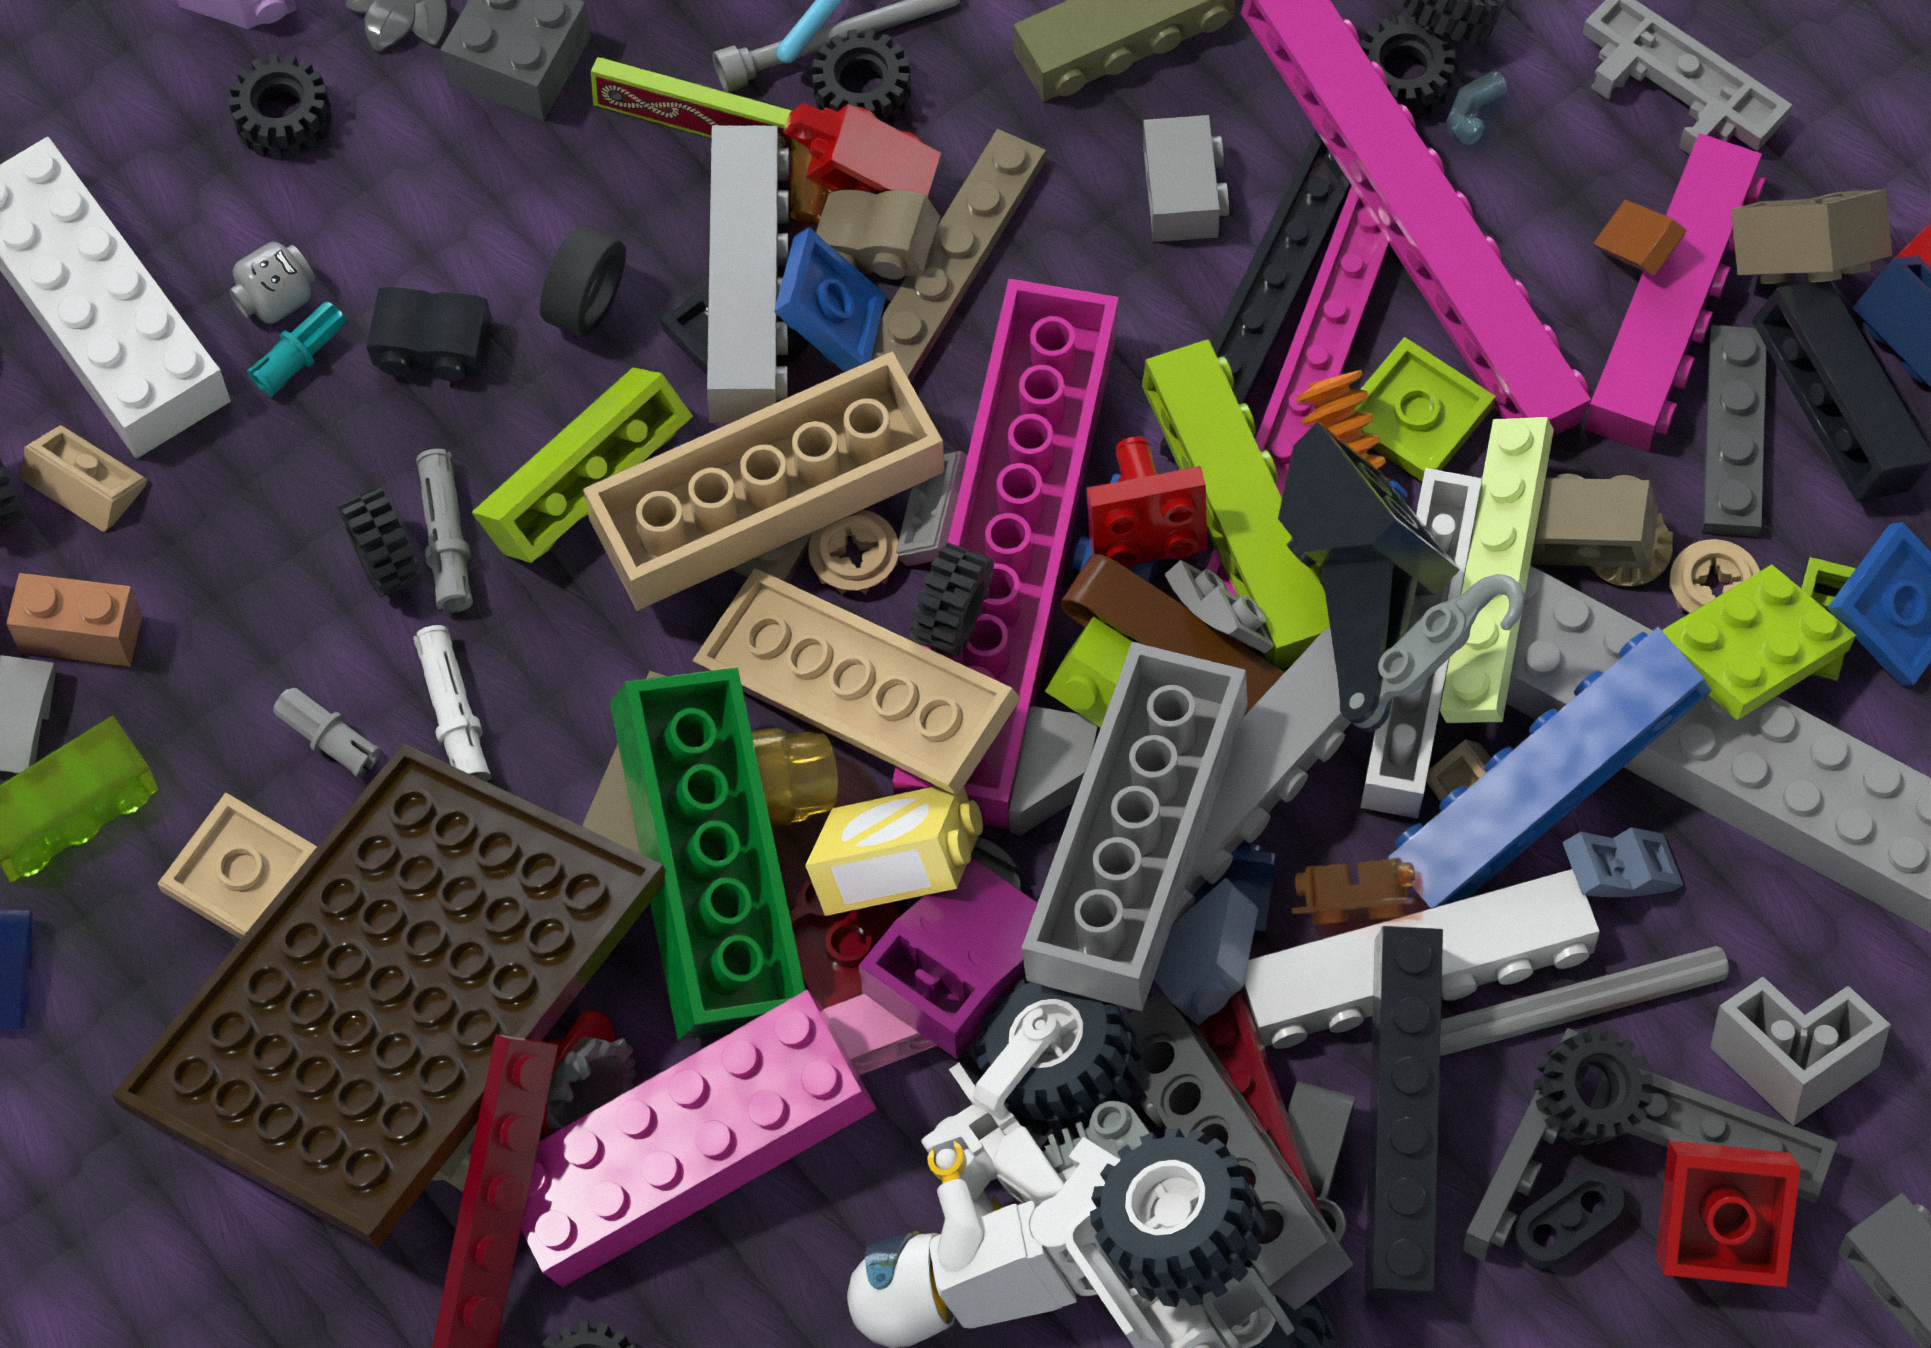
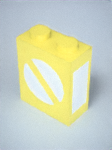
M938 786L832 808L805 865L825 916L957 889L965 867L971 860V853L977 838L983 830L981 812L974 800L969 801L964 787L957 796Z

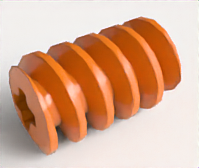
M1362 370L1309 383V388L1296 397L1298 405L1314 406L1315 408L1313 412L1301 419L1302 425L1312 427L1319 421L1376 468L1383 466L1386 463L1384 456L1369 455L1366 452L1380 442L1379 435L1361 432L1364 426L1374 420L1373 413L1355 410L1357 405L1369 397L1367 390L1350 389L1349 387L1351 383L1363 376Z

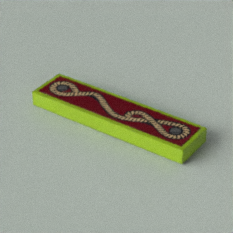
M597 57L591 69L594 106L712 138V126H778V148H789V160L797 162L803 148L802 144L783 133L788 115L792 110Z

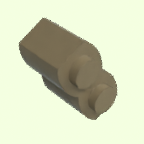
M840 190L828 194L816 234L863 275L875 272L884 278L896 280L901 279L903 276H912L923 272L940 215L926 195L921 193L892 190L873 194L859 190Z

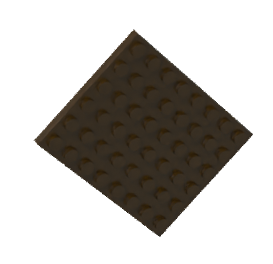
M403 743L111 1096L121 1109L378 1249L478 1122L495 1034L542 1041L662 889L666 870L661 863Z

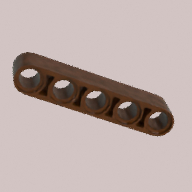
M1093 554L1089 557L1061 601L1063 611L1084 628H1086L1094 616L1103 624H1106L1132 642L1246 670L1248 706L1245 715L1285 673L1234 638L1208 625L1187 607L1120 563L1103 555Z

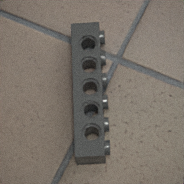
M1161 989L1145 1002L1142 1011L1134 1010L1126 1017L1127 1022L1137 1037L1135 1040L1141 1051V1060L1135 1062L1140 1069L1138 1082L1130 1084L1134 1087L1139 1084L1143 1089L1145 1095L1139 1099V1103L1158 1127L1162 1128L1165 1125L1167 1129L1179 1128L1185 1138L1192 1129L1204 1132L1210 1142L1216 1138L1226 1145L1231 1155L1234 1154L1261 1200L1264 1212L1260 1215L1266 1223L1265 1236L1256 1238L1262 1248L1257 1261L1251 1260L1253 1265L1249 1268L1256 1271L1273 1296H1279L1296 1311L1354 1264L1305 1189L1293 1174L1269 1134L1266 1133L1258 1121V1117L1244 1096L1231 1080V1076L1212 1047L1206 1042L1194 1022L1173 1005Z

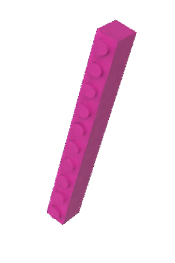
M1244 0L1241 15L1361 201L1376 221L1378 227L1388 238L1392 249L1482 388L1496 396L1494 407L1502 419L1548 417L1554 429L1553 437L1580 424L1591 401L1589 388L1584 377L1576 369H1571L1560 353L1559 341L1554 331L1548 325L1541 324L1531 308L1527 290L1520 281L1511 278L1502 264V257L1497 244L1490 236H1484L1475 223L1467 198L1461 192H1455L1444 175V167L1440 157L1432 148H1426L1417 134L1415 122L1406 106L1398 105L1389 91L1387 79L1382 68L1376 62H1370L1360 47L1359 37L1353 24L1346 18L1342 19L1332 4V0Z

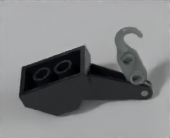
M1319 421L1293 445L1278 520L1292 537L1286 543L1290 551L1309 568H1312L1316 563L1321 565L1319 570L1323 575L1338 679L1340 712L1343 717L1366 732L1375 731L1388 719L1393 697L1406 696L1419 690L1440 666L1466 644L1470 636L1471 626L1477 615L1494 597L1506 595L1509 600L1508 611L1500 625L1503 630H1510L1521 616L1524 609L1525 595L1520 583L1511 576L1496 574L1484 577L1473 584L1464 594L1448 602L1431 607L1422 619L1407 632L1414 597L1435 595L1460 569L1386 476Z

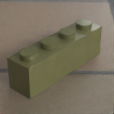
M1067 0L1013 24L1014 54L1040 98L1045 102L1059 95H1072L1079 91L1086 83L1106 74H1119L1128 69L1133 62L1149 55L1169 52L1181 41L1201 32L1210 33L1220 29L1228 20L1234 18L1235 0Z

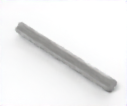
M1714 946L1441 1019L1440 1056L1723 981L1730 972L1726 954L1721 947Z

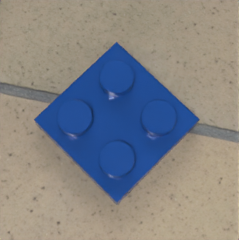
M807 228L793 238L774 312L782 318L787 326L796 330L816 347L828 361L837 365L842 371L847 372L871 360L886 294L811 228Z
M1903 522L1888 525L1827 607L1842 624L1856 634L1855 638L1900 686L1914 685L1931 662V552Z

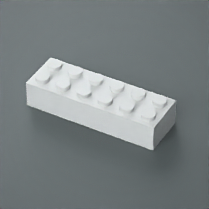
M46 137L0 164V271L136 459L231 402L218 366L51 139Z

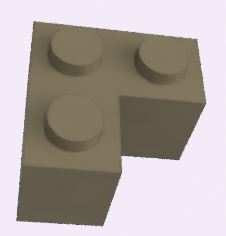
M1886 190L1845 191L1812 199L1761 201L1731 209L1737 275L1760 274L1761 284L1794 280L1793 273H1807L1808 282L1838 280L1842 278V274L1871 271V261L1892 256Z

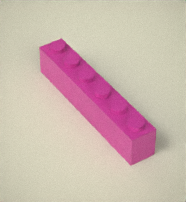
M1701 133L1698 134L1666 214L1667 217L1674 219L1687 230L1686 234L1657 274L1653 276L1643 271L1591 400L1585 427L1586 431L1647 452L1650 450L1656 432L1663 435L1667 434L1677 407V403L1669 401L1674 386L1681 389L1686 387L1695 361V357L1689 356L1687 353L1692 341L1703 343L1713 316V312L1705 310L1710 295L1717 298L1721 297L1731 267L1724 265L1723 262L1728 251L1735 253L1731 209L1757 203L1760 199L1766 181L1765 177L1757 175L1762 153Z

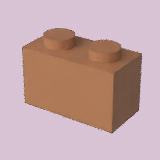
M19 573L6 625L21 654L131 667L143 616L131 586Z

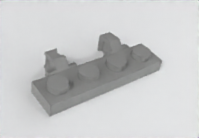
M1605 0L1584 23L1582 34L1603 47L1599 52L1598 58L1604 62L1595 70L1596 79L1591 89L1609 100L1612 90L1615 87H1623L1630 75L1639 82L1646 76L1690 106L1688 114L1696 119L1693 127H1685L1683 129L1679 148L1689 155L1699 133L1713 138L1717 137L1725 142L1734 135L1758 151L1789 118L1793 104L1636 0Z

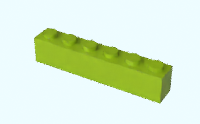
M1209 339L1146 359L1142 388L1179 470L1201 466L1206 484L1207 532L1235 594L1239 598L1242 595L1250 597L1261 608L1266 617V622L1263 623V626L1273 647L1266 653L1262 652L1263 656L1279 669L1292 666L1327 627L1330 629L1325 591L1319 580L1322 576L1319 570L1321 566L1316 563L1312 568L1307 567L1286 545L1292 537L1278 520L1282 497L1275 484L1277 482L1276 467L1269 452L1266 450L1260 452L1253 437L1256 429L1250 409L1245 403L1239 405L1232 391L1234 380L1231 368L1225 357L1217 358Z

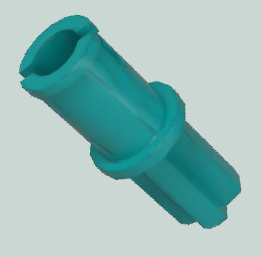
M324 302L292 333L286 330L280 334L281 340L273 349L247 370L249 378L263 393H267L269 397L275 395L285 382L305 365L311 367L315 363L312 356L344 327L346 319L342 312L332 303Z

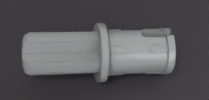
M297 688L286 689L276 701L273 707L275 715L310 740V748L314 752L323 750L359 779L367 773L363 766L371 770L381 754V748L373 745L343 723L344 716L341 713H329Z

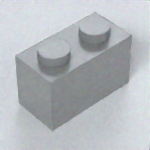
M1209 115L1144 120L1143 153L1153 242L1217 238L1219 233V216L1229 215L1227 183H1217L1215 169H1221L1224 166L1221 135L1211 136Z

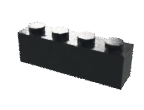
M1830 281L1808 282L1777 288L1751 322L1856 502L1908 492L1930 467L1931 451Z

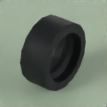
M587 225L577 226L566 236L549 266L542 287L540 316L546 323L579 337L590 335L599 326L616 296L623 276L626 262V247L622 240Z

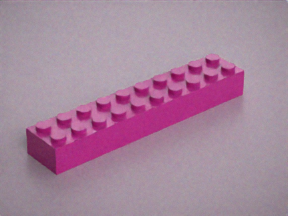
M1008 279L948 542L993 559V579L988 586V589H990L988 598L984 600L982 606L984 609L981 617L977 618L973 635H969L968 644L965 649L962 648L959 656L953 657L924 645L925 648L1011 687L1021 698L964 785L969 801L974 800L980 809L983 825L1007 830L1010 825L1009 809L1031 706L1035 707L1117 337L1119 298ZM897 766L895 768L892 781L894 795L936 786Z

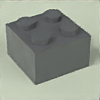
M469 0L440 49L448 85L544 121L591 38L586 3L582 0Z

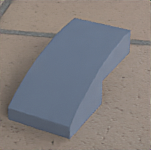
M1631 827L1614 838L1579 832L1562 842L1582 895L1633 897L1675 891L1683 886L1672 854L1662 833Z

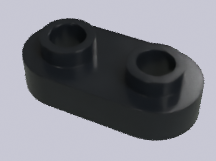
M1586 1169L1573 1175L1524 1210L1520 1215L1514 1232V1244L1518 1254L1527 1263L1539 1268L1556 1267L1610 1230L1618 1222L1624 1206V1192L1620 1183L1611 1174L1599 1169ZM1586 1198H1594L1601 1203L1603 1209L1597 1213L1587 1212L1582 1207L1581 1201ZM1538 1232H1548L1554 1237L1555 1243L1549 1247H1542L1535 1242L1533 1236Z

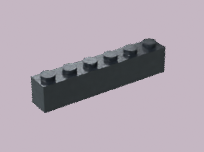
M1382 926L1375 938L1364 1297L1426 1300L1434 1292L1443 929Z

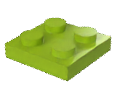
M1404 337L1360 389L1367 390L1369 397L1357 405L1355 410L1373 413L1374 420L1361 429L1362 433L1379 435L1380 442L1371 448L1420 481H1423L1425 468L1442 471L1494 408L1496 396Z

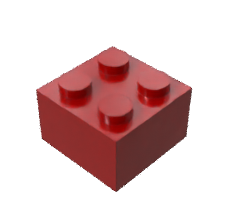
M1669 1140L1655 1260L1663 1275L1787 1287L1800 1166L1791 1153Z

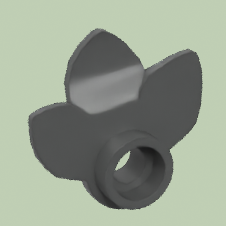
M346 0L345 6L347 9L366 14L365 32L371 46L378 53L396 44L410 30L424 42L437 46L443 38L447 27L448 5L445 0Z

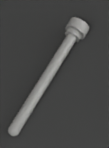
M904 0L822 27L797 58L816 53L823 45L831 48L830 38L837 34L843 42L847 41L848 30L856 29L857 38L865 36L866 29L875 30L876 33L954 7L960 0ZM782 41L752 51H748L746 47L737 49L733 45L713 52L715 70L723 90L729 93L747 87L748 80L756 78V72L782 64L783 62L778 59L776 53Z

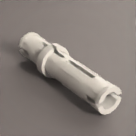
M443 625L425 627L417 632V636H414L413 640L421 659L424 676L439 726H437L435 731L438 743L446 749L451 766L487 782V780L491 779V774L480 745L479 738L483 732L479 719L472 715L471 708L469 707L459 666L453 652L449 629Z

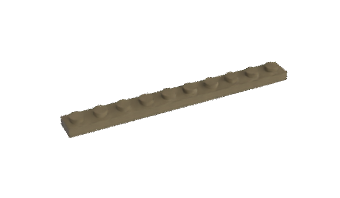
M1000 129L996 130L937 226L923 272L905 278L881 317L870 361L893 351L910 383L912 382L1046 162L1045 149ZM813 532L733 567V571L748 578L754 568L789 584L808 553L809 542Z

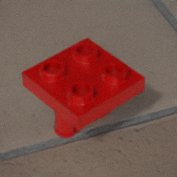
M1139 436L1130 437L1119 442L1116 446V455L1121 471L1118 482L1087 488L1091 555L1099 554L1109 557L1130 569L1141 563L1166 558L1183 559L1194 553L1207 551L1206 484L1201 466L1157 474L1146 438Z

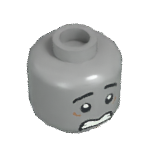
M272 241L235 264L233 277L236 286L229 289L234 303L246 318L255 314L263 322L274 324L309 302L311 297L310 285L315 283L316 280L309 264L294 245L286 248L282 244Z

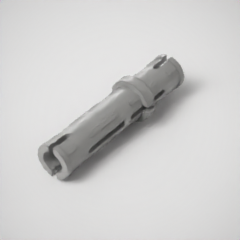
M430 449L420 453L416 458L422 488L425 522L428 531L429 546L425 549L427 566L432 569L434 575L437 609L443 608V612L446 613L461 612L468 609L473 603L467 573V563H469L471 555L469 544L463 540L461 531V519L453 475L452 454L450 452L446 453L445 449Z

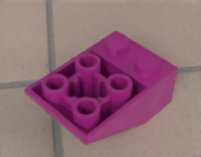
M971 857L957 889L928 894L921 898L893 923L860 963L859 972L862 992L957 1059L982 1029L980 1024L985 1013L994 1014L997 1010L993 1002L1001 993L1007 997L1014 989L1012 985L1020 981L1025 975L1022 945L1038 903Z

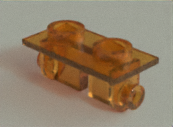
M1397 857L1389 860L1358 862L1359 885H1351L1350 864L1307 866L1305 872L1297 873L1295 876L1296 892L1298 896H1306L1307 907L1292 908V914H1312L1313 925L1348 922V910L1368 909L1369 920L1397 918L1405 916L1404 905L1423 903L1422 898H1407L1406 886H1413L1415 883L1414 866L1411 862L1403 863L1401 858Z

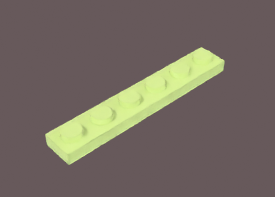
M1548 417L1493 419L1461 595L1479 580L1496 574L1514 578L1520 583L1525 595L1554 431ZM1506 595L1494 597L1479 612L1471 626L1468 641L1449 658L1440 712L1446 723L1503 722L1521 619L1520 616L1519 620L1510 630H1503L1501 628V621L1509 607V600Z

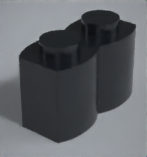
M407 287L379 288L366 345L372 364L379 367L384 373L393 376H407L411 372L426 370L433 372L436 377L450 382L462 381L465 377L481 376L493 318L488 301L480 296L459 292L432 294Z

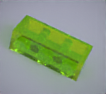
M113 715L0 785V868L10 883L21 876H31L39 872L49 863L51 857L70 845H79L87 842L98 833L102 825L121 813L128 814L138 810L148 801L151 794L159 790L149 766Z

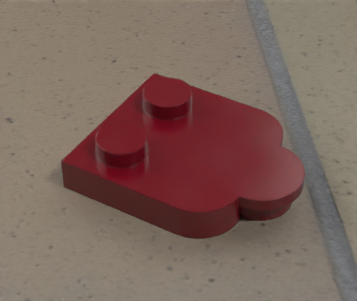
M808 879L797 893L795 900L796 908L790 911L789 914L805 990H808L825 1009L864 994L861 988L859 965L893 923L901 917V914L895 903L890 902L825 916L812 881Z

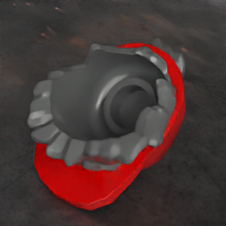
M593 1008L579 1016L566 1037L545 1040V1042L558 1045L539 1142L633 1089V1080L637 1075L634 1070H631L636 1065L635 1059L630 1057L633 1053V1048L630 1045H626L624 1038L615 1041V1033L611 1022L604 1014Z

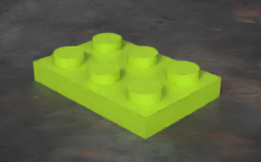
M1772 564L1662 630L1704 677L1712 690L1708 696L1736 720L1741 719L1848 652L1856 637V634Z

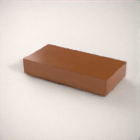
M1625 199L1593 245L1604 254L1654 276L1685 236L1687 230L1674 219Z

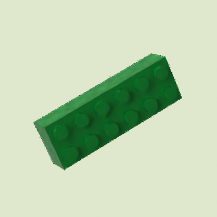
M738 667L626 681L611 699L610 707L640 854L663 864L666 870L664 873V886L650 902L677 1039L680 1041L732 1033L805 991Z

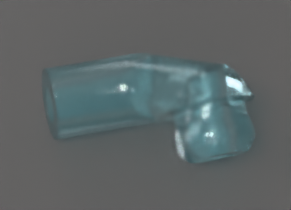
M1491 71L1459 89L1446 121L1451 137H1458L1460 142L1466 145L1474 144L1481 138V132L1485 130V125L1480 118L1476 117L1481 107L1500 98L1507 91L1506 81L1499 72Z

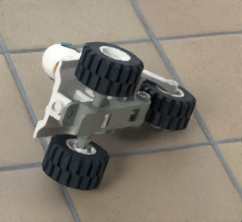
M1024 979L1012 985L1015 991L1008 997L1001 993L993 1002L997 1009L995 1013H985L980 1025L986 1033L978 1035L976 1039V1049L981 1055L977 1058V1062L983 1076L977 1082L976 1087L960 1063L949 1069L972 1105L959 1114L941 1121L935 1130L921 1141L929 1153L928 1165L931 1171L939 1180H942V1185L937 1189L945 1216L942 1233L923 1234L919 1230H914L866 1246L865 1259L851 1275L847 1292L849 1311L857 1329L872 1342L889 1348L907 1347L923 1341L952 1326L955 1317L964 1328L972 1329L1061 1309L1063 1306L1077 1302L1075 1293L1081 1296L1098 1294L1134 1348H1333L1328 1340L1335 1338L1334 1327L1328 1318L1329 1313L1318 1294L1295 1311L1279 1296H1273L1256 1271L1249 1268L1253 1265L1251 1260L1257 1261L1262 1249L1256 1238L1265 1236L1266 1223L1260 1215L1264 1212V1209L1252 1184L1234 1154H1230L1226 1145L1216 1138L1210 1142L1204 1132L1193 1129L1186 1138L1179 1128L1166 1129L1164 1138L1157 1139L1153 1132H1148L1134 1110L1126 1104L1132 1095L1127 1086L1128 1083L1138 1082L1140 1069L1135 1062L1141 1060V1051L1135 1040L1137 1037L1118 1005L1033 982L1026 984ZM1077 1127L1080 1137L1074 1139L1071 1135V1129ZM1052 1132L1057 1137H1064L1066 1143L1060 1145ZM1049 1139L1050 1145L1045 1146L1046 1150L1042 1152L1041 1146ZM997 1178L1007 1193L1022 1204L1017 1205L1015 1203L1003 1208L996 1197H992L991 1200L988 1198L984 1188L990 1180Z

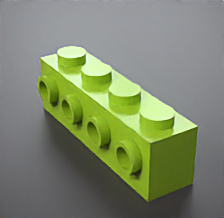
M633 367L471 513L503 555L532 563L536 558L545 554L554 545L555 541L571 526L588 515L584 488L642 463L657 448L670 441L676 431L691 419L693 415L662 373Z

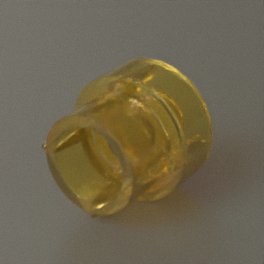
M777 727L751 731L771 828L788 826L794 821L807 820L808 815L831 811L834 808L838 795V774L834 752L825 734H813V732L786 734L785 730H780Z

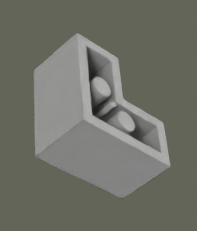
M1761 977L1719 1006L1710 1048L1794 1126L1880 1066L1891 1024L1849 986L1804 1015L1769 981Z

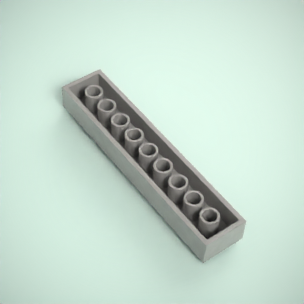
M1530 566L1506 704L1535 720L1551 709L1560 711L1576 697L1574 690L1583 679L1595 671L1600 670L1602 673L1607 671L1621 659L1619 652L1630 639L1642 632H1646L1649 635L1653 630ZM1707 695L1624 766V768L1931 933V778L1777 696L1741 719L1736 720Z

